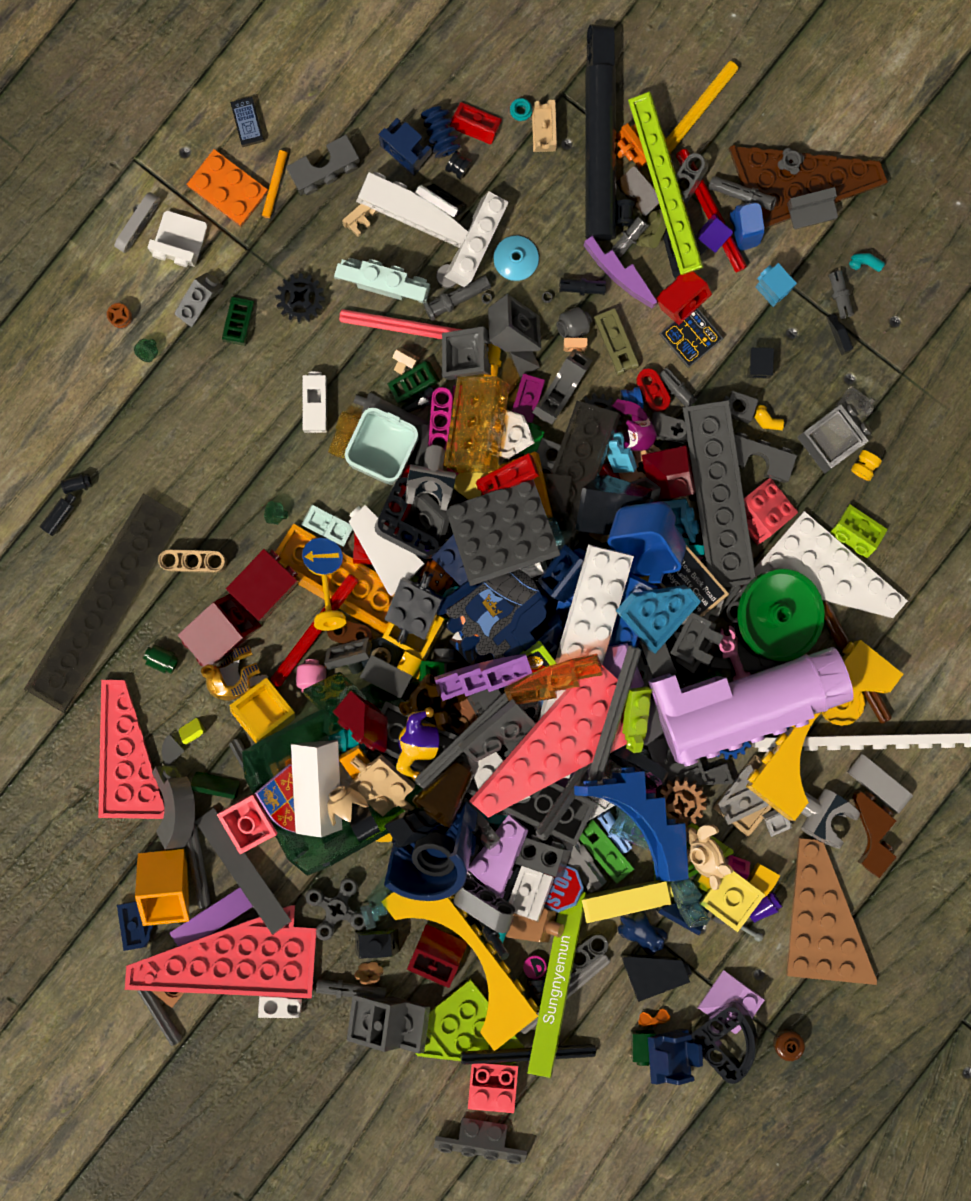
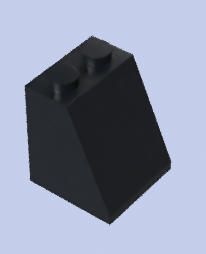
M603 473L582 488L576 530L609 535L616 512L624 506L653 502L651 498L652 489Z

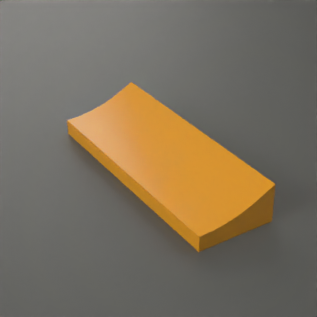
M293 523L275 551L282 558L279 562L285 568L289 565L298 573L296 576L300 581L298 585L324 599L322 575L310 572L304 566L302 560V551L305 545L317 537ZM342 552L343 560L340 568L333 574L327 575L330 598L349 574L355 576L359 582L339 609L384 635L390 622L384 619L393 597L387 592L377 572L363 564H353V558Z

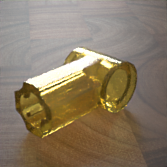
M342 411L335 428L337 431L328 453L345 459L346 448L360 417Z

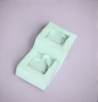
M311 505L301 524L343 547L353 529L349 523L314 505Z

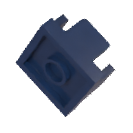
M398 118L387 129L384 127L378 134L380 146L413 176L417 174L420 166L432 154V149L429 145L423 149L419 144L422 136L406 122L401 126V120Z
M678 1029L648 1037L651 1084L670 1083L682 1085L695 1081L694 1076L691 1075V1066H703L702 1045L689 1041L692 1039V1034H689L687 1029Z

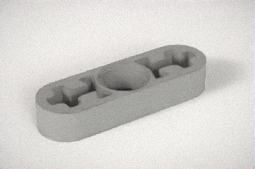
M151 192L145 195L116 239L115 248L123 253L129 251L160 203L158 196Z

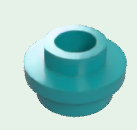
M518 98L512 102L510 114L517 121H526L532 115V105L527 99ZM519 107H523L525 109V112L523 114L517 112V109Z

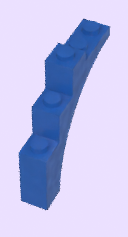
M622 767L621 772L612 773V778L603 779V783L598 784L597 780L583 781V785L574 786L575 796H593L604 799L618 806L631 817L641 830L649 846L654 862L656 880L671 882L689 879L685 823H676V819H666L665 797H656V793H646L645 771H635V767Z

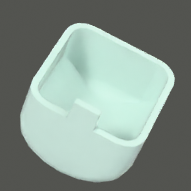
M368 408L362 414L345 451V459L353 469L383 483L394 485L401 478L418 442L417 429L412 424L401 420L400 417L389 412L386 413L377 408Z

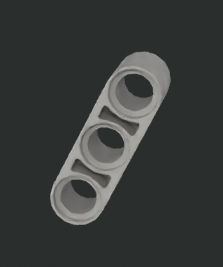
M863 754L847 771L855 780L898 814L913 797L909 791Z

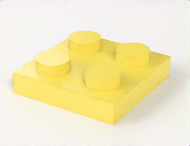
M733 871V873L720 878L721 884L719 889L713 890L710 888L700 904L738 932L764 898L765 894Z

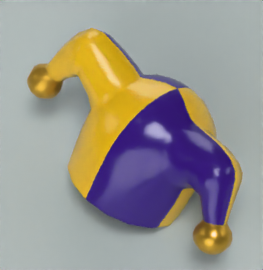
M427 707L424 711L410 713L407 725L402 729L398 739L402 752L398 758L396 768L400 773L412 777L414 781L421 772L413 771L410 767L415 760H431L435 758L439 748L437 727L433 724L421 723V720L425 717H432L434 715V710L431 707Z

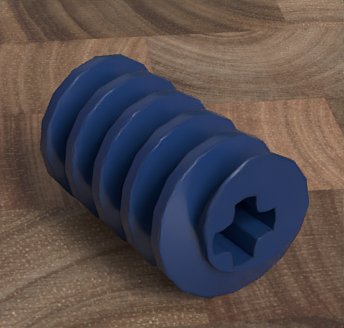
M441 106L429 108L421 113V118L425 119L423 122L424 127L428 128L426 133L428 136H431L429 142L434 145L432 151L437 153L435 158L449 156L461 147L460 144H453L458 139V136L450 135V133L455 131V127L447 126L453 121L452 118L445 119V116L450 111L442 110Z

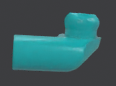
M871 253L854 254L849 262V266L852 269L858 270L863 264L870 266L877 272H880L885 265L882 260Z

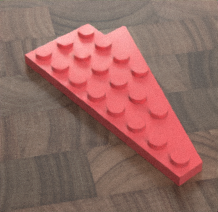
M593 658L469 801L489 818L592 763L618 679ZM625 706L611 752L627 744L625 734L622 733Z
M289 905L283 909L292 922L274 935L271 934L259 916L126 965L125 990L312 998L316 928L294 927L295 905Z

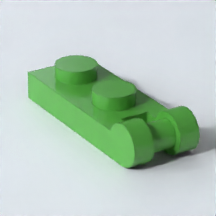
M592 819L587 823L589 826L583 830L579 839L612 879L619 883L634 868ZM593 833H596L599 838L591 843L588 838Z

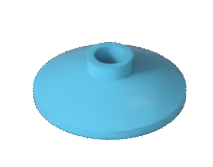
M507 237L495 249V268L501 276L508 280H524L530 277L538 266L539 255L537 248L525 237ZM514 253L520 254L521 258L519 260H514L512 258V255Z

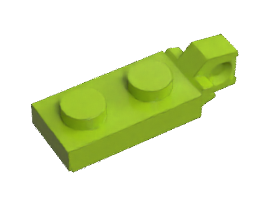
M649 687L631 688L625 703L622 733L625 734V740H627L626 749L633 753L642 752L643 739H645L647 733L652 689Z

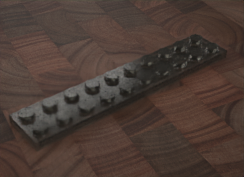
M142 494L24 690L59 711L66 712L156 564L159 555L167 546L184 517L146 494Z

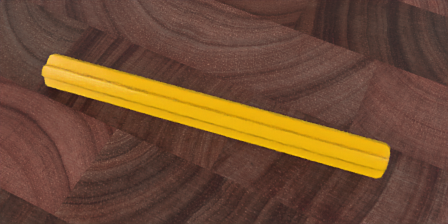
M729 61L666 138L669 154H671L738 71L739 67L733 61Z

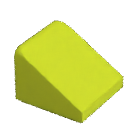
M195 718L179 729L183 744H189L206 733L198 718Z

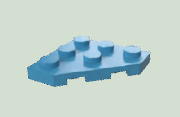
M682 585L631 593L618 607L616 612L647 648L656 654L701 601L689 587Z

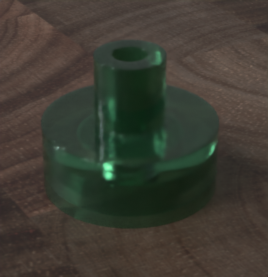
M140 339L134 346V353L140 360L152 362L158 355L157 343L154 339Z
M268 502L264 512L266 523L278 525L282 519H287L288 511L284 510L282 503Z

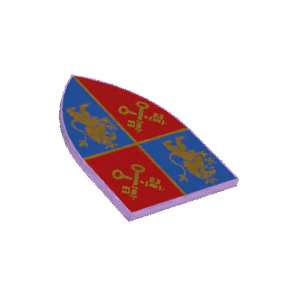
M289 764L255 794L267 814L277 825L288 831L296 832L292 766Z

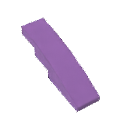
M593 236L585 240L584 247L598 266L617 285L651 309L656 306L657 301L633 264L625 269L613 250L604 254Z
M526 654L474 664L434 678L436 684L440 686L441 698L444 701L464 693L465 696H469L486 689L491 692L534 675Z
M239 887L191 918L189 922H185L171 931L170 935L177 946L210 935L253 906Z

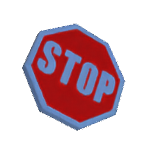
M566 866L563 877H554L544 905L545 907L559 913L577 905L584 890L578 870Z

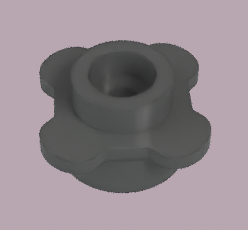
M786 148L783 151L782 160L778 162V167L781 170L786 169L792 175H795L799 172L798 167L804 161V156L790 148Z

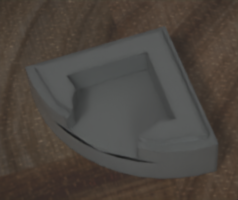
M171 734L165 738L162 745V758L166 765H170L185 752L184 748Z

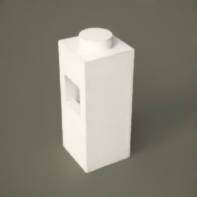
M313 371L308 372V375H303L304 433H327V377L322 375V372Z

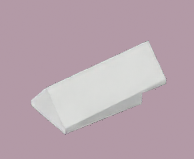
M338 740L292 743V780L296 834L323 837L342 830V818L335 814L336 824L333 826L327 809V802L330 799L328 795L340 786Z

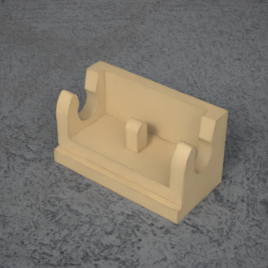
M548 100L547 104H540V101H536L534 106H532L533 152L556 151L555 100Z

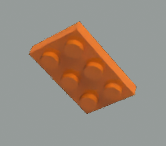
M213 149L186 184L187 187L240 227L243 226L268 193L267 188L215 149Z

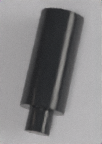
M71 493L65 499L61 497L39 527L49 535L54 536L75 508L72 504L77 498Z

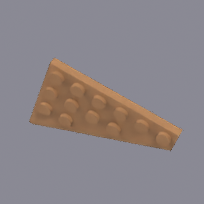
M798 838L786 975L877 985L876 976L824 843L816 839Z

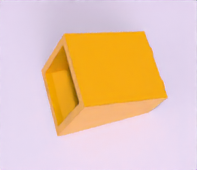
M184 849L138 853L135 898L143 926L189 922L188 865Z

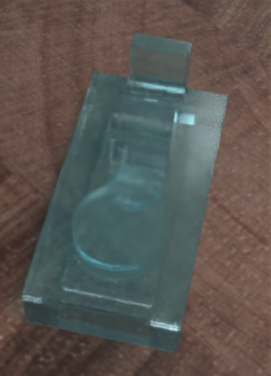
M371 900L363 902L360 907L367 930L375 928L378 920H380L379 916L385 915L388 912L383 904L373 907Z

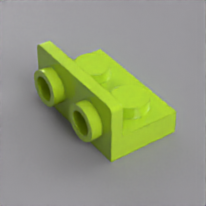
M849 504L830 534L836 537L838 541L854 549L859 555L868 558L878 548L888 529Z

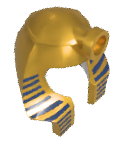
M249 645L243 648H235L219 667L216 665H205L202 667V676L206 678V686L212 696L225 701L235 700L265 678L268 679L267 675L254 676L260 673L257 663L244 667L241 670V676H239L238 665L240 659L253 655Z

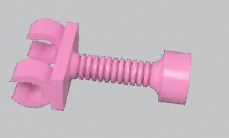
M729 626L730 633L732 634L730 636H725L722 628L720 630V634L724 636L719 644V648L723 652V658L730 657L736 673L733 677L735 681L751 674L743 669L738 656L737 636L735 637V629Z

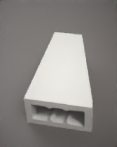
M366 505L362 508L358 506L349 515L351 517L349 523L387 592L394 597L400 579L405 577L410 580L425 564L415 554L377 535L374 527L378 517ZM383 524V529L387 530L388 527L385 524Z

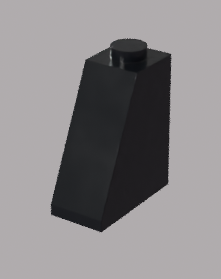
M637 954L621 955L638 1002L690 983L688 977L692 975L687 962L683 963L680 957Z

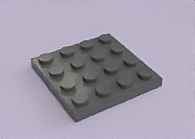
M534 479L448 507L446 511L470 586L560 556Z

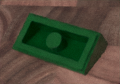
M196 772L191 782L193 791L229 799L237 798L240 781L202 772Z

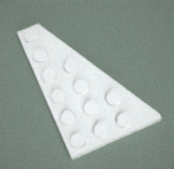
M805 511L802 512L754 568L755 577L774 569L797 571L813 582L823 601L888 618H894L908 601Z

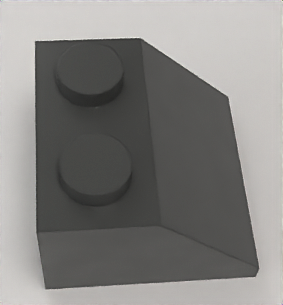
M506 294L488 308L489 341L494 346H498L505 352L539 351L541 349L539 315L509 294Z

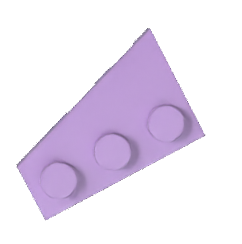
M511 815L506 817L495 832L500 837V843L491 850L484 846L468 868L490 891L501 898L504 897V889L508 879L511 878L516 857L519 856L528 833V829Z

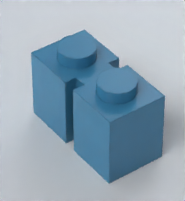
M778 263L775 267L769 265L761 272L757 278L759 283L755 288L774 307L791 292L797 283Z

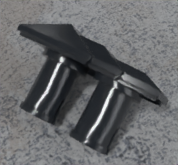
M418 807L411 811L410 809L406 810L385 824L384 827L392 836V843L396 842L394 846L402 848L426 837L437 821L427 815L424 808L420 809Z

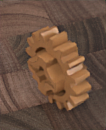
M676 777L675 783L668 780L667 787L661 786L660 792L662 794H658L657 797H665L666 816H668V819H676V823L683 822L688 827L690 820L696 824L697 817H703L704 812L702 810H706L707 804L704 802L707 799V795L702 794L703 787L696 788L697 781L694 780L690 784L688 783V777H685L684 782H680L679 777ZM675 791L673 796L667 798L671 792ZM679 796H680L681 800L683 801V803H685V807H683V804L681 803V801H678V800H679Z

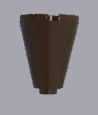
M464 761L460 763L454 762L419 792L412 802L419 808L423 806L427 815L443 826L451 828L474 775L471 773L473 768Z

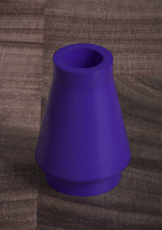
M770 892L761 900L749 917L756 923L761 919L778 913L779 909L783 906L777 896Z

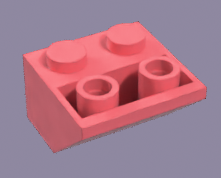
M494 1063L472 1064L468 1109L514 1113L518 1066Z

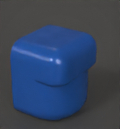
M656 501L624 506L616 512L607 543L611 550L634 556L629 573L637 577L649 576V584L661 583L664 574L677 572L681 569L686 551L685 539L675 526L676 515L667 503Z

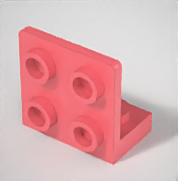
M771 478L767 479L744 498L749 536L757 546L798 514V511Z

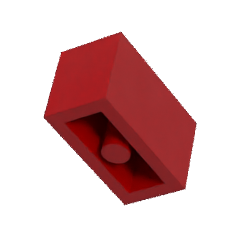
M690 272L684 275L680 274L667 289L660 293L656 300L661 310L680 325L712 293L707 282L695 272Z

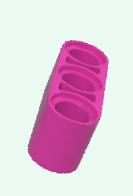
M441 387L432 394L429 447L433 445L436 439H443L446 443L443 449L447 453L450 444L453 399L451 392L447 388ZM439 394H446L449 400L446 404L441 405L437 403L436 397ZM437 417H445L447 424L444 427H437L434 424Z

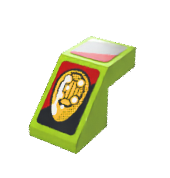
M538 641L527 651L519 654H526L533 675L557 664L541 641Z

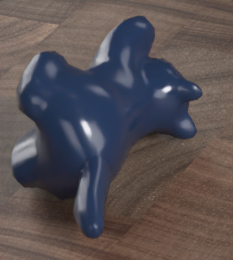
M644 911L620 917L623 924L618 926V933L623 938L636 941L649 955H654L656 951L664 948V940L667 939L668 933L652 925Z

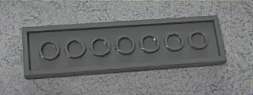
M729 400L684 407L683 414L707 569L724 588L749 584L755 578Z

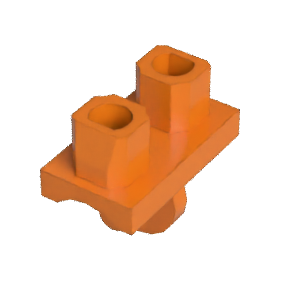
M628 123L625 124L620 132L616 134V138L619 141L617 145L621 149L617 156L619 159L626 156L630 162L633 160L640 169L647 161L635 124L631 126Z

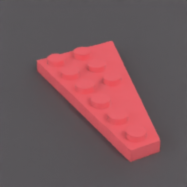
M101 680L98 818L163 819L164 801L160 788L152 774L154 769L126 680Z

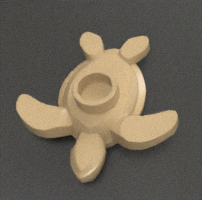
M711 824L700 827L698 831L695 828L686 827V841L691 845L690 849H687L688 864L691 861L700 874L710 878L711 888L718 890L721 884L720 878L733 873L731 866L725 862L721 848L710 838L712 835L719 833V829Z

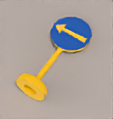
M312 539L305 545L302 551V560L304 566L310 572L322 575L326 611L315 616L314 627L325 631L339 629L346 624V617L340 611L331 610L327 575L333 574L340 568L343 554L341 548L330 539Z

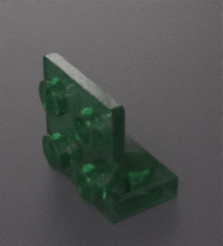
M341 672L303 689V694L324 714L323 731L328 736L344 730L338 724L339 718L333 711L350 691L368 700Z

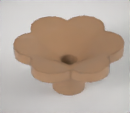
M377 962L362 963L358 966V970L354 975L356 979L360 980L361 984L373 985L380 980L384 970L381 966H378Z

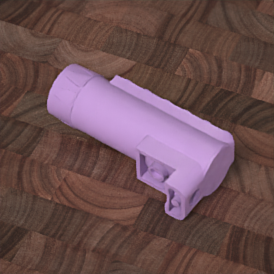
M830 647L810 655H803L793 661L729 683L727 678L716 676L680 689L676 675L669 673L648 681L668 746L675 762L684 764V766L698 763L697 759L704 756L707 759L716 757L724 749H729V751L743 747L742 743L751 741V743L762 741L765 739L764 735L773 733V735L787 732L786 728L795 725L796 728L809 724L810 719L815 718L814 714L826 712L830 708L853 700V688L848 671L835 647Z

